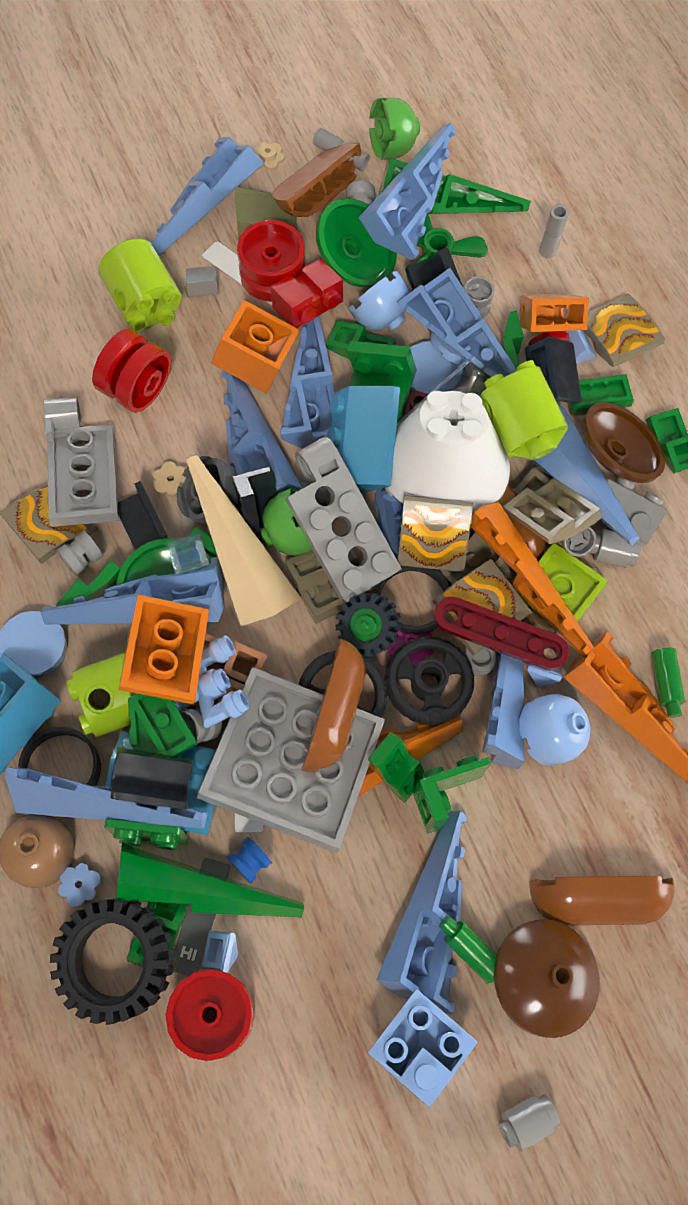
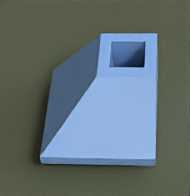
M416 989L368 1051V1054L430 1108L478 1041Z

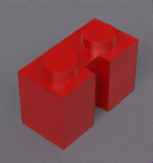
M321 258L303 267L300 276L294 278L292 275H289L270 286L272 308L288 324L295 328L311 322L317 316L330 309H334L343 302V279Z

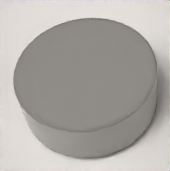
M483 648L473 656L468 649L464 653L470 661L474 676L485 677L491 674L498 663L497 652L488 648Z

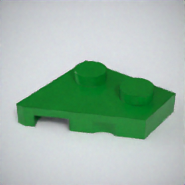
M137 693L128 698V713L131 718L129 736L132 750L177 757L198 744L173 700Z

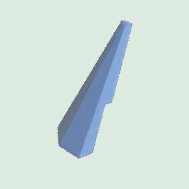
M452 123L442 126L359 216L362 224L376 244L408 259H414L419 254V250L416 247L419 238L424 236L426 227L423 224L427 213L432 211L443 176L440 169L443 161L448 158L450 153L447 149L449 140L456 133Z
M230 137L217 139L214 144L217 150L211 157L207 156L202 161L203 167L190 179L170 209L173 214L166 225L162 223L158 227V234L151 242L158 256L234 190V187H238L264 164L249 145L237 146Z
M450 268L425 286L421 284L397 302L402 309L469 361L471 360L473 364L490 377L497 374H503L505 377L515 372V366Z
M559 406L568 425V430L554 451L531 461L551 478L557 479L599 507L602 516L600 520L633 546L640 537L567 411L562 406Z
M217 556L210 558V565L162 576L151 575L105 589L104 596L86 601L84 596L74 598V604L57 607L45 606L40 613L45 625L131 623L139 594L209 609L207 622H219L225 607L222 568Z
M498 653V663L495 668L490 693L493 695L482 752L493 754L491 763L519 769L524 763V739H521L519 732V718L524 707L523 662Z
M7 767L5 773L6 783L16 813L97 820L112 819L193 828H204L208 815L206 812L188 807L184 810L111 799L110 787L91 786L31 769Z
M461 811L448 812L449 818L440 830L376 981L394 994L405 999H409L417 989L444 1013L451 1014L454 1013L455 1002L449 1000L450 980L457 977V966L452 965V948L444 941L446 934L439 927V924L446 916H450L456 923L460 921L463 881L457 880L458 860L464 858L465 848L459 846L461 824L467 822V816Z

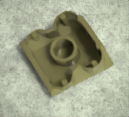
M234 187L238 239L247 227L265 220L283 221L297 230L296 216L284 212L275 202L273 193Z

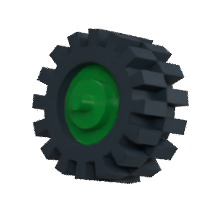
M365 593L354 596L340 607L343 610L337 613L336 619H339V624H336L335 627L336 631L340 630L341 633L338 639L340 640L341 638L356 647L360 654H365V657L379 654L393 646L392 643L397 641L399 637L397 633L401 630L402 626L398 622V619L401 618L400 612L396 613V605L393 602L389 603L387 601L389 598L384 595L378 596V593Z

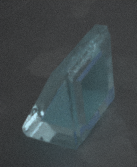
M200 533L166 543L176 575L209 566Z

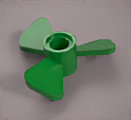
M427 213L423 224L426 227L424 236L419 238L417 244L418 247L422 248L421 258L415 263L427 261L435 252L444 248H449L451 255L476 258L487 255L488 247L482 237L472 236L454 242L453 236L447 230L442 228L433 229L429 214Z

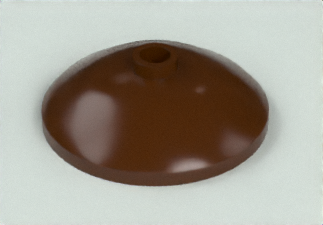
M604 402L593 405L585 413L582 426L586 444L597 461L605 469L621 479L635 483L652 482L663 473L665 455L662 446L652 430L639 417L621 406Z
M540 919L521 924L506 936L497 952L494 964V984L499 1002L507 1016L519 1028L529 1034L543 1038L567 1036L580 1029L588 1021L596 1007L600 990V977L596 959L582 936L564 923ZM557 970H559L563 976L561 983H559L556 979Z

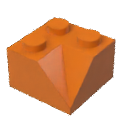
M243 300L223 334L211 364L267 393L299 329Z

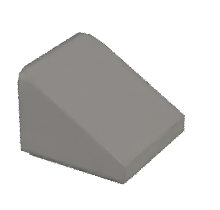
M216 266L186 269L188 297L219 294Z

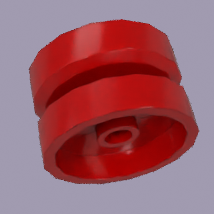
M265 220L247 227L239 237L237 256L242 286L253 297L272 302L270 286L289 275H292L294 278L300 276L301 269L305 267V246L302 236L295 227L283 221Z
M130 328L123 329L112 336L100 352L93 369V386L104 395L112 399L116 398L117 403L134 413L141 412L152 404L166 384L171 370V354L154 343H148L146 338Z
M209 969L194 972L177 985L169 997L165 1016L168 1034L176 1048L190 1058L212 1061L225 1058L242 1047L252 1031L255 1012L253 999L242 982L229 973ZM207 1007H213L217 1011V1018L212 1023L211 1021L206 1022L203 1018V1015L208 1012Z

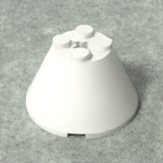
M433 391L428 395L427 400L396 427L391 486L385 488L390 496L394 495L403 504L404 496L473 502L471 519L474 512L480 507L498 502L502 498L510 476L509 460L489 415L482 405L480 396L475 393L465 394L457 391Z

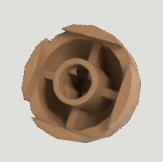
M29 814L19 817L6 828L0 838V865L11 880L24 887L39 888L53 885L60 880V876L65 872L66 868L71 867L73 863V835L63 822L52 816Z

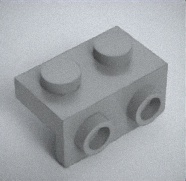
M619 477L615 481L609 478L607 482L640 537L638 540L648 544L667 512V509L662 507L664 500L649 492H646L643 497L632 491L635 485Z

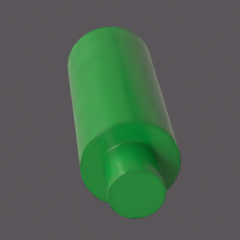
M676 648L656 649L651 652L660 706L666 707L668 718L682 716L680 705L686 701Z
M446 916L439 924V927L446 934L444 941L486 984L493 982L496 954L463 921L456 923L450 916Z

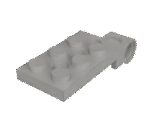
M77 397L44 399L50 526L119 521L112 424L81 427L80 407ZM81 440L88 441V444L84 446L74 445ZM79 465L90 466L89 469L85 471L75 470L76 467ZM81 490L91 491V493L85 497L75 496L77 492Z
M325 436L296 452V462L305 478L311 484L286 497L285 501L342 603H346L350 598L360 595L402 570L333 442ZM319 487L328 489L331 494V501L326 507L316 502L315 493ZM336 517L343 518L347 523V532L342 537L335 535L332 531V522ZM353 547L361 549L364 555L363 561L359 566H353L348 560V553Z

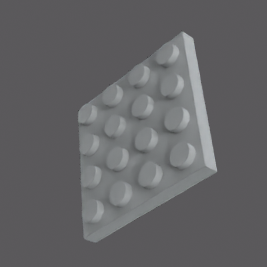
M252 667L242 690L249 701L250 709L237 718H230L197 798L338 853L370 764L368 758L375 750L385 719L357 708L348 744L341 759L327 768L319 769L318 772L301 771L323 695Z

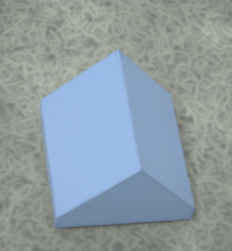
M584 330L566 331L569 333V341L574 345L576 364L596 357Z

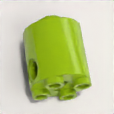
M130 239L111 248L102 257L98 266V273L131 330L140 332L158 323L160 326L172 323L176 317L174 312L181 303L182 294L151 243L144 239Z
M533 360L526 361L517 366L514 373L505 377L503 374H497L484 382L487 389L482 392L480 398L508 458L519 457L536 460L556 449L568 430V425L540 367L535 366Z
M125 652L72 671L73 678L66 681L72 700H80L84 712L79 714V720L86 735L93 733L98 738L131 725V718L128 713V698L136 693L118 690ZM99 688L106 690L110 695V704L105 708L97 706L93 699L95 691Z

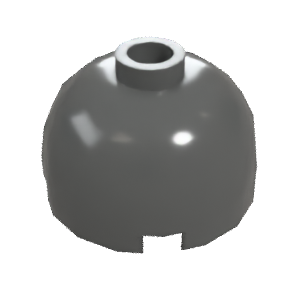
M209 456L199 457L237 509L238 500L232 478L237 475L235 469L220 459ZM187 467L182 476L186 477L183 487L178 486L177 505L184 516L191 518L193 521L207 524L189 467Z

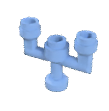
M226 635L211 641L209 647L203 650L195 702L199 701L205 728L212 727L228 717L237 718L250 709L249 701L240 689L226 694L231 684L228 676L222 669L206 670V667L215 662L224 663L236 654L232 641ZM223 696L221 702L214 705V700ZM174 701L180 711L186 710L188 706L192 705Z

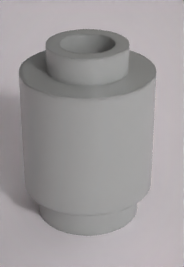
M601 529L599 534H596L595 546L589 553H593L594 561L625 568L627 565L635 566L641 551V541L637 540L631 546L614 531Z
M545 1094L538 1098L533 1095L502 1112L503 1122L499 1124V1129L508 1146L511 1148L515 1145L522 1152L552 1135L554 1128L560 1125V1119L555 1107Z

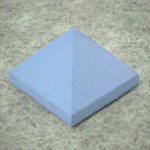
M528 664L527 671L537 688L560 682L562 679L563 666L554 671H547Z
M209 931L202 969H212L227 973L238 957L236 935L228 932Z

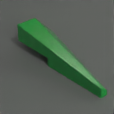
M393 158L387 161L378 196L408 163ZM448 174L447 176H442L432 211L428 214L527 212L531 201Z
M122 844L116 900L192 904L191 913L302 918L304 904L129 845Z

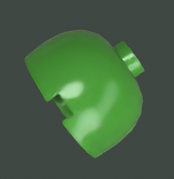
M377 98L374 100L369 118H375V128H369L375 156L377 158L382 157L381 160L403 157L412 149L416 137L420 133L419 118L415 116L410 105L400 98Z
M294 488L284 490L270 499L263 511L262 520L264 527L260 528L262 538L268 546L274 545L279 552L289 556H300L313 550L285 501L286 497L297 492Z

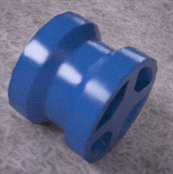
M248 836L242 841V847L238 851H231L226 856L250 884L256 879V873L261 868H267L272 864L267 855Z

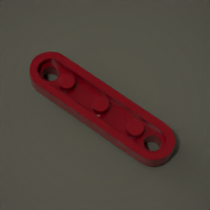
M446 597L435 608L434 620L437 627L443 632L543 670H557L565 664L569 657V646L561 636L461 598ZM447 612H454L458 619L450 622L445 618V614ZM544 649H552L555 652V658H546Z

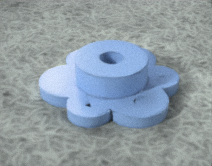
M84 863L78 864L75 869L67 867L60 876L63 884L59 886L58 893L62 897H66L67 903L70 906L79 907L85 900L91 901L96 897V890L94 888L100 884V875L94 870H89L88 866ZM82 882V886L77 888V884Z

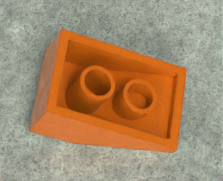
M138 594L131 620L118 690L194 704L209 609Z

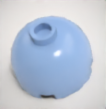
M398 271L392 273L394 278L392 281L385 277L358 298L360 306L357 309L353 305L350 306V313L365 328L371 331H380L389 327L393 331L406 320L403 316L406 311L397 302L409 294L410 290Z
M549 694L535 698L523 707L519 718V732L521 739H527L528 745L531 748L527 752L534 760L542 765L555 766L576 759L585 750L590 739V723L583 707L573 698L561 694Z

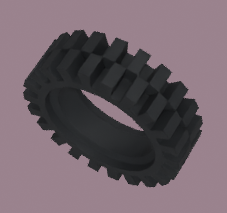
M101 900L83 906V910H76L70 915L72 920L62 924L59 930L64 933L62 936L55 937L52 945L59 947L58 952L50 954V963H57V970L51 971L50 974L51 980L59 978L61 985L55 988L57 995L65 994L68 998L63 1003L68 1010L72 1008L78 1009L75 1016L80 1019L90 1017L89 1023L94 1024L106 1022V1025H110L120 1021L123 1022L149 1010L148 1007L156 1004L161 998L159 994L166 991L169 985L166 978L173 974L174 966L169 965V959L175 957L174 949H168L167 942L171 941L172 938L170 932H163L161 927L166 924L161 918L155 919L152 916L155 911L150 907L143 908L141 907L142 903L138 901ZM115 923L129 929L137 937L143 950V971L139 981L132 990L123 996L101 994L88 982L83 971L82 956L85 944L92 933L105 924Z

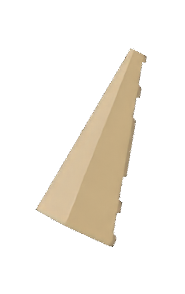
M197 454L187 457L186 461L240 626L272 617L300 601L301 599L297 591Z

